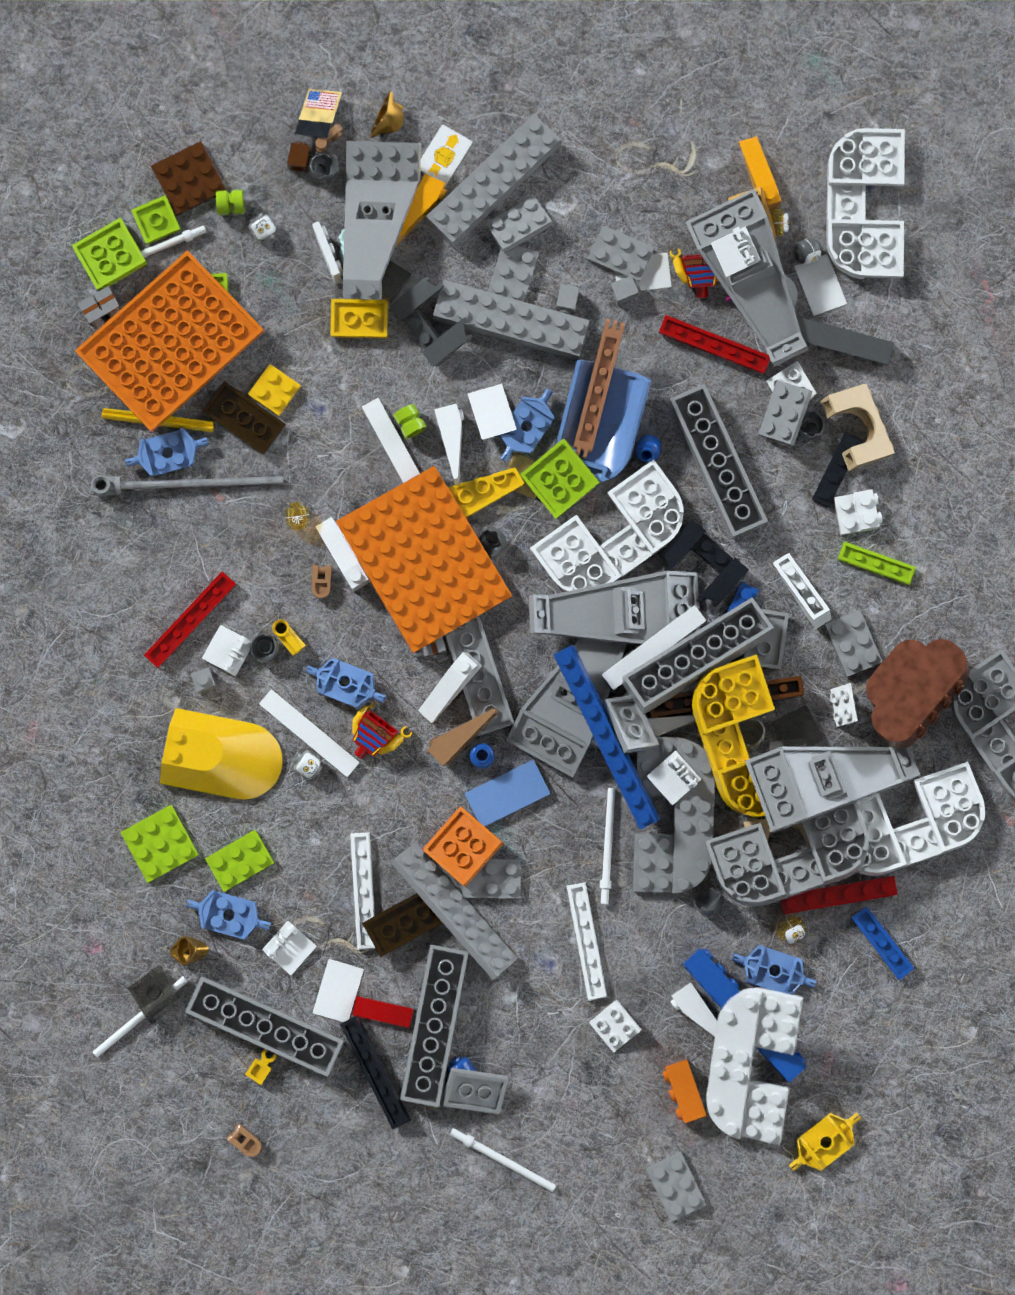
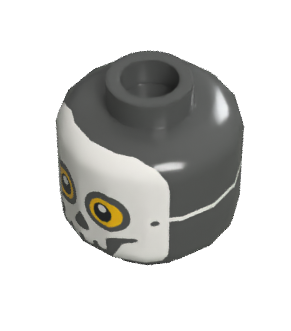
M814 238L804 239L795 244L793 256L802 265L813 263L820 259L822 246Z

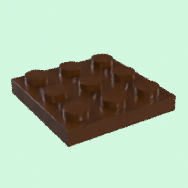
M201 141L151 165L176 216L215 198L216 191H226Z

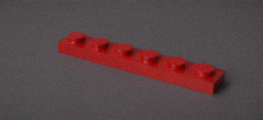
M665 315L658 334L763 375L770 361L768 354L668 315Z
M222 571L151 646L144 656L159 669L237 584Z
M895 876L810 890L782 899L780 902L782 913L785 915L896 896L898 892Z

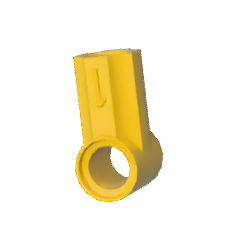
M282 619L274 622L272 626L274 634L292 656L298 654L306 647L288 622ZM279 624L287 626L285 633H277L276 628Z

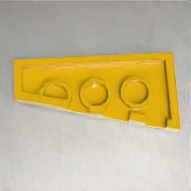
M511 468L486 477L450 486L448 489L465 517L468 518L524 486L525 483L517 469Z

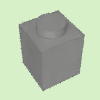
M631 275L611 283L610 290L616 304L620 305L637 298L640 286L638 281L633 280Z
M561 284L556 310L569 315L571 313L575 314L579 287Z
M209 667L191 673L198 694L217 688Z

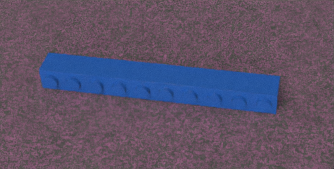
M569 646L553 654L639 829L641 830L657 822L660 817L629 754L623 751L602 704L603 702L575 646Z

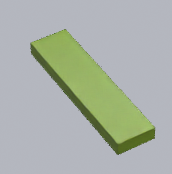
M843 542L837 559L838 561L908 586L916 569L915 566L847 542Z

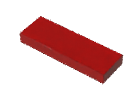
M356 996L352 1015H359V1017L410 1028L414 1008Z

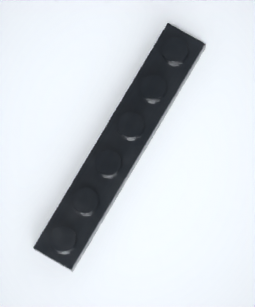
M359 1015L341 1023L340 1026L392 1130L411 1121Z

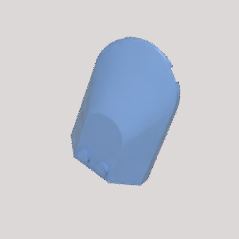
M581 359L577 360L558 434V442L565 438L572 448L595 362ZM614 367L592 453L588 452L586 459H582L584 451L581 450L579 455L600 482L615 477L628 464L652 380L638 373Z

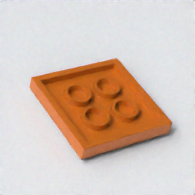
M460 806L427 843L423 851L466 887L504 843Z

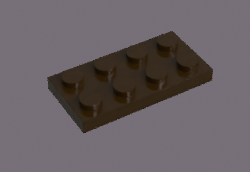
M225 381L202 410L205 415L262 455L266 454L286 426L284 422Z
M416 893L363 922L362 925L377 953L382 957L443 922Z

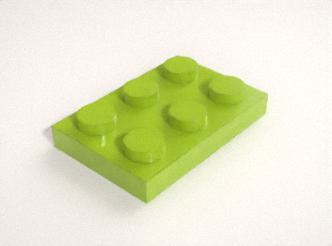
M256 830L251 831L205 858L223 892L228 891L274 864L272 857Z

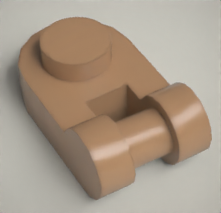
M339 123L331 127L328 138L319 137L316 140L315 150L318 153H324L329 143L333 140L336 142L343 136L342 132L344 129Z
M312 565L311 590L318 599H325L331 592L332 565H326V567ZM318 574H325V579H318Z
M238 1123L235 1127L236 1130L229 1134L226 1139L248 1157L258 1155L262 1149L261 1141L243 1125ZM242 1134L246 1137L243 1143L238 1140Z

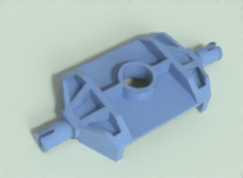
M546 388L539 399L524 396L521 398L520 403L512 413L517 430L499 435L506 445V450L500 457L502 461L504 459V462L507 463L512 453L524 455L532 453L554 420V415L547 406V401L553 394L551 390L549 392V389ZM524 422H529L532 425V429L525 432L521 429V425Z
M184 428L153 438L140 439L138 455L125 459L126 466L139 464L151 477L193 466L196 450H198V447L209 445L207 437L193 440ZM171 449L173 451L172 457L164 458L163 451Z
M335 658L328 660L322 668L316 669L308 665V669H306V673L316 676L317 692L320 696L325 695L355 707L356 710L362 708L371 699L382 703L386 700V695L375 691L373 673ZM343 678L350 679L349 685L345 687L340 685V681Z
M211 890L200 903L187 900V903L192 905L186 904V907L199 912L201 928L245 940L255 928L259 927L269 931L270 927L264 925L271 926V922L258 918L256 902L214 890ZM229 909L233 910L234 918L227 921L224 918V912Z
M758 945L746 957L733 954L738 959L732 957V961L744 965L746 982L790 995L803 984L812 988L815 987L816 980L805 977L802 959L761 945ZM772 965H777L780 968L779 975L772 976L769 968Z

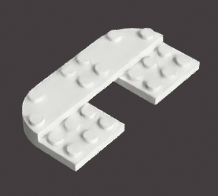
M857 129L845 134L831 151L827 166V250L834 265L844 274L853 278H903L904 221L865 220L866 185L904 186L905 129Z
M654 460L607 492L629 525L602 545H598L578 516L575 515L530 548L558 588L567 592L618 581L667 546L676 537L683 521V503L677 490Z
M965 762L915 779L913 783L927 818L895 829L892 828L879 793L857 801L868 831L869 847L863 865L856 872L870 876L883 875L967 845L978 834L985 818L984 801L969 763Z
M749 988L731 997L722 1008L717 1021L706 1102L713 1122L729 1136L740 1139L742 1136L780 1145L789 1088L750 1079L754 1047L791 1055L794 1054L803 997L762 988Z

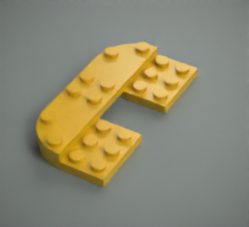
M756 654L716 667L707 672L697 683L692 698L694 718L719 793L732 810L745 816H765L745 762L750 758L738 722L775 710Z

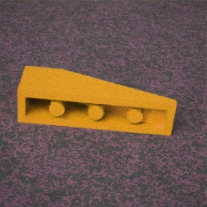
M757 136L739 141L753 188L755 189L760 186L763 188L769 210L778 208L781 198Z
M424 174L395 246L438 205L440 200L443 201L447 193L444 182Z

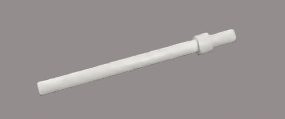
M204 225L191 231L188 229L179 236L140 252L145 258L184 241L186 243L192 241L194 237L206 233Z
M608 788L603 873L602 880H600V888H602L601 904H608L609 889H611L612 881H610L616 788Z
M182 976L173 985H168L160 996L93 1051L94 1055L98 1058L169 997L175 996L177 994L176 991L188 982L185 977Z
M454 1128L449 1135L463 1142L464 1146L476 1149L553 1192L555 1184L474 1140L473 1136L465 1135Z

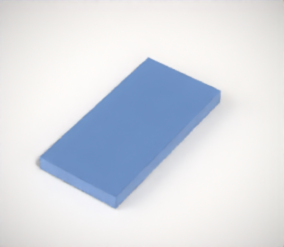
M533 759L464 794L477 820L485 827L550 795V792Z

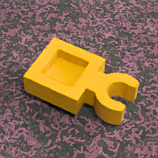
M267 1049L262 1051L261 1061L255 1058L245 1073L246 1076L260 1085L263 1084L272 1070L268 1064L277 1057L274 1054L271 1059H268L266 1057Z

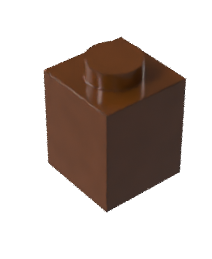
M301 141L291 143L287 161L288 170L307 173L311 153L310 146L307 143Z

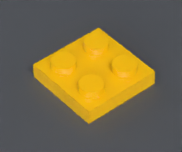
M269 364L248 393V396L280 417L301 385Z

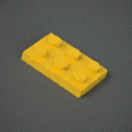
M331 299V338H387L388 300Z

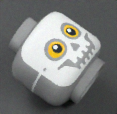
M260 213L250 220L249 230L257 241L264 240L267 242L275 237L273 233L277 227L268 214L263 215V213Z
M304 751L302 754L298 752L292 761L294 763V771L305 779L315 778L322 768L320 758L310 751Z

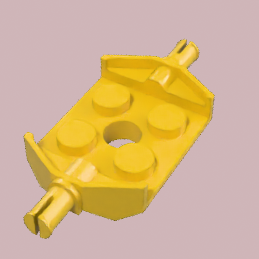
M856 1112L849 1119L845 1120L832 1113H828L825 1118L799 1138H796L799 1156L789 1164L791 1169L795 1171L801 1165L806 1164L822 1171L854 1146L852 1128L855 1123L862 1119ZM827 1136L831 1139V1145L828 1148H823L821 1146V1139Z

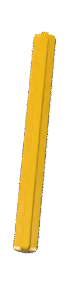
M103 408L102 410L103 419L143 424L131 411ZM172 416L160 425L204 432L214 431V422Z

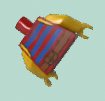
M678 249V255L676 256L672 255L670 250V258L673 260L675 272L682 283L688 284L689 288H696L697 298L708 297V287L716 286L718 279L700 254L683 255L681 259L680 249Z
M374 702L370 706L364 705L363 708H360L352 720L353 742L359 745L354 753L361 759H364L368 753L375 756L377 753L383 755L394 751L404 741L403 739H408L412 735V732L409 735H404L403 730L407 726H404L400 731V735H398L399 731L371 711L374 708Z

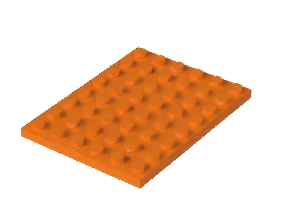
M187 250L81 344L75 352L152 433L264 332V329Z
M435 465L335 521L413 654L512 597V594Z

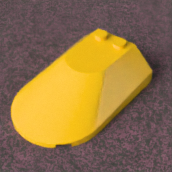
M176 708L169 725L162 757L160 784L240 800L257 798L271 789L281 774L283 765L281 748L274 736L259 725Z

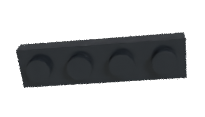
M844 432L811 500L829 508L848 470L842 453L851 447L860 445L862 439Z

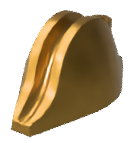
M388 91L369 136L371 138H375L381 133H394L403 125V105L394 101L391 91Z
M182 936L170 948V955L182 965H189L205 957L209 948L207 944L198 939Z

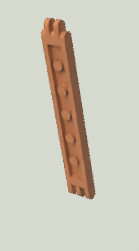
M607 318L573 445L578 456L581 450L584 451L582 459H586L588 452L592 453L625 326V323L621 322L619 329H616L618 321L614 320L611 328L609 327L610 319Z

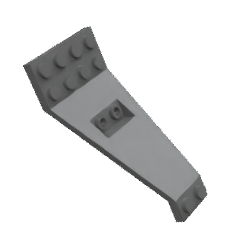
M346 141L343 298L382 299V278L420 183L421 143ZM367 206L371 208L369 213L366 211ZM385 206L389 208L388 213L384 212Z
M755 189L686 221L700 255L766 349L773 366L808 351V347L801 334L770 221ZM746 226L761 261L726 277L711 243L733 233L732 230L737 227L741 229Z
M662 571L552 595H529L530 634H548L641 645L695 605L699 610V602L696 601L698 598L697 572ZM698 626L696 629H694L681 640L698 631L700 629V626Z
M580 638L574 646L602 702H604L605 699H608L612 688L602 674L623 659L628 644ZM558 665L521 708L506 741L563 773L574 777L594 736ZM562 689L567 691V695L563 694Z
M779 747L745 761L772 833L921 777L910 747ZM820 766H826L824 771L819 770ZM828 783L832 784V787L830 789L826 788V785Z

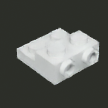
M872 489L833 498L840 535L869 531L880 527L879 523H882L881 512L876 510V505L879 504L877 493L873 494Z

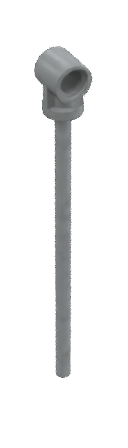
M98 475L93 478L91 487L98 497L103 498L111 495H121L122 489L283 484V476L121 482V476L106 477ZM104 482L107 484L105 489H97L99 483Z

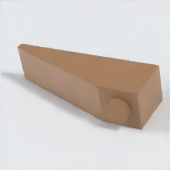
M493 708L440 737L436 736L429 743L430 747L427 750L442 766H448L497 716L500 710Z

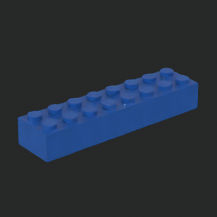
M699 948L681 965L722 1010L726 1002L740 992L738 990L740 986L733 978L728 979L724 975L727 971L720 964H715L711 960L714 957L707 949L702 950ZM755 1047L786 1082L790 1083L807 1067L804 1064L806 1060L799 1052L791 1055Z

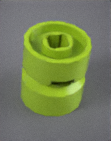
M243 189L232 190L231 193H228L227 190L216 191L218 216L229 215L230 212L234 215L245 214Z
M415 404L407 405L393 414L397 424L402 425L401 431L405 439L415 437L427 429L423 419L418 418L420 413Z

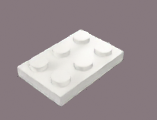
M319 221L313 223L314 234L335 285L342 283L341 276H343V270L339 260L335 261L337 257L332 243L328 244L330 240L325 226L321 227Z

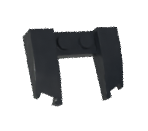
M692 519L659 555V559L665 557L668 567L664 571H672L692 549L719 573L696 601L702 603L704 598L715 601L713 607H716L747 574L749 569L736 557L733 559Z

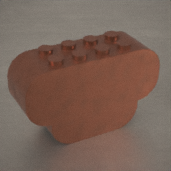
M937 639L926 646L917 640H905L900 642L870 676L866 684L867 696L874 707L871 716L872 724L882 740L894 748H907L914 744L918 738L922 739L926 735L927 727L931 723L935 724L940 717L939 713L943 708L946 710L951 705L953 696L955 694L959 695L965 688L963 684L969 677L970 668L962 649L949 640Z

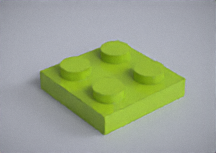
M166 195L131 210L146 245L181 231Z

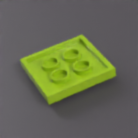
M121 217L71 245L98 292L147 265L146 260Z
M565 438L520 474L555 519L559 518L600 483Z
M172 804L120 832L147 883L199 856Z

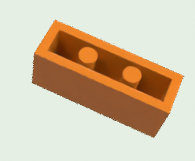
M684 1059L664 1066L665 1071L662 1074L665 1082H669L672 1089L669 1090L672 1102L676 1101L678 1108L675 1111L678 1120H683V1123H687L707 1116L688 1060Z

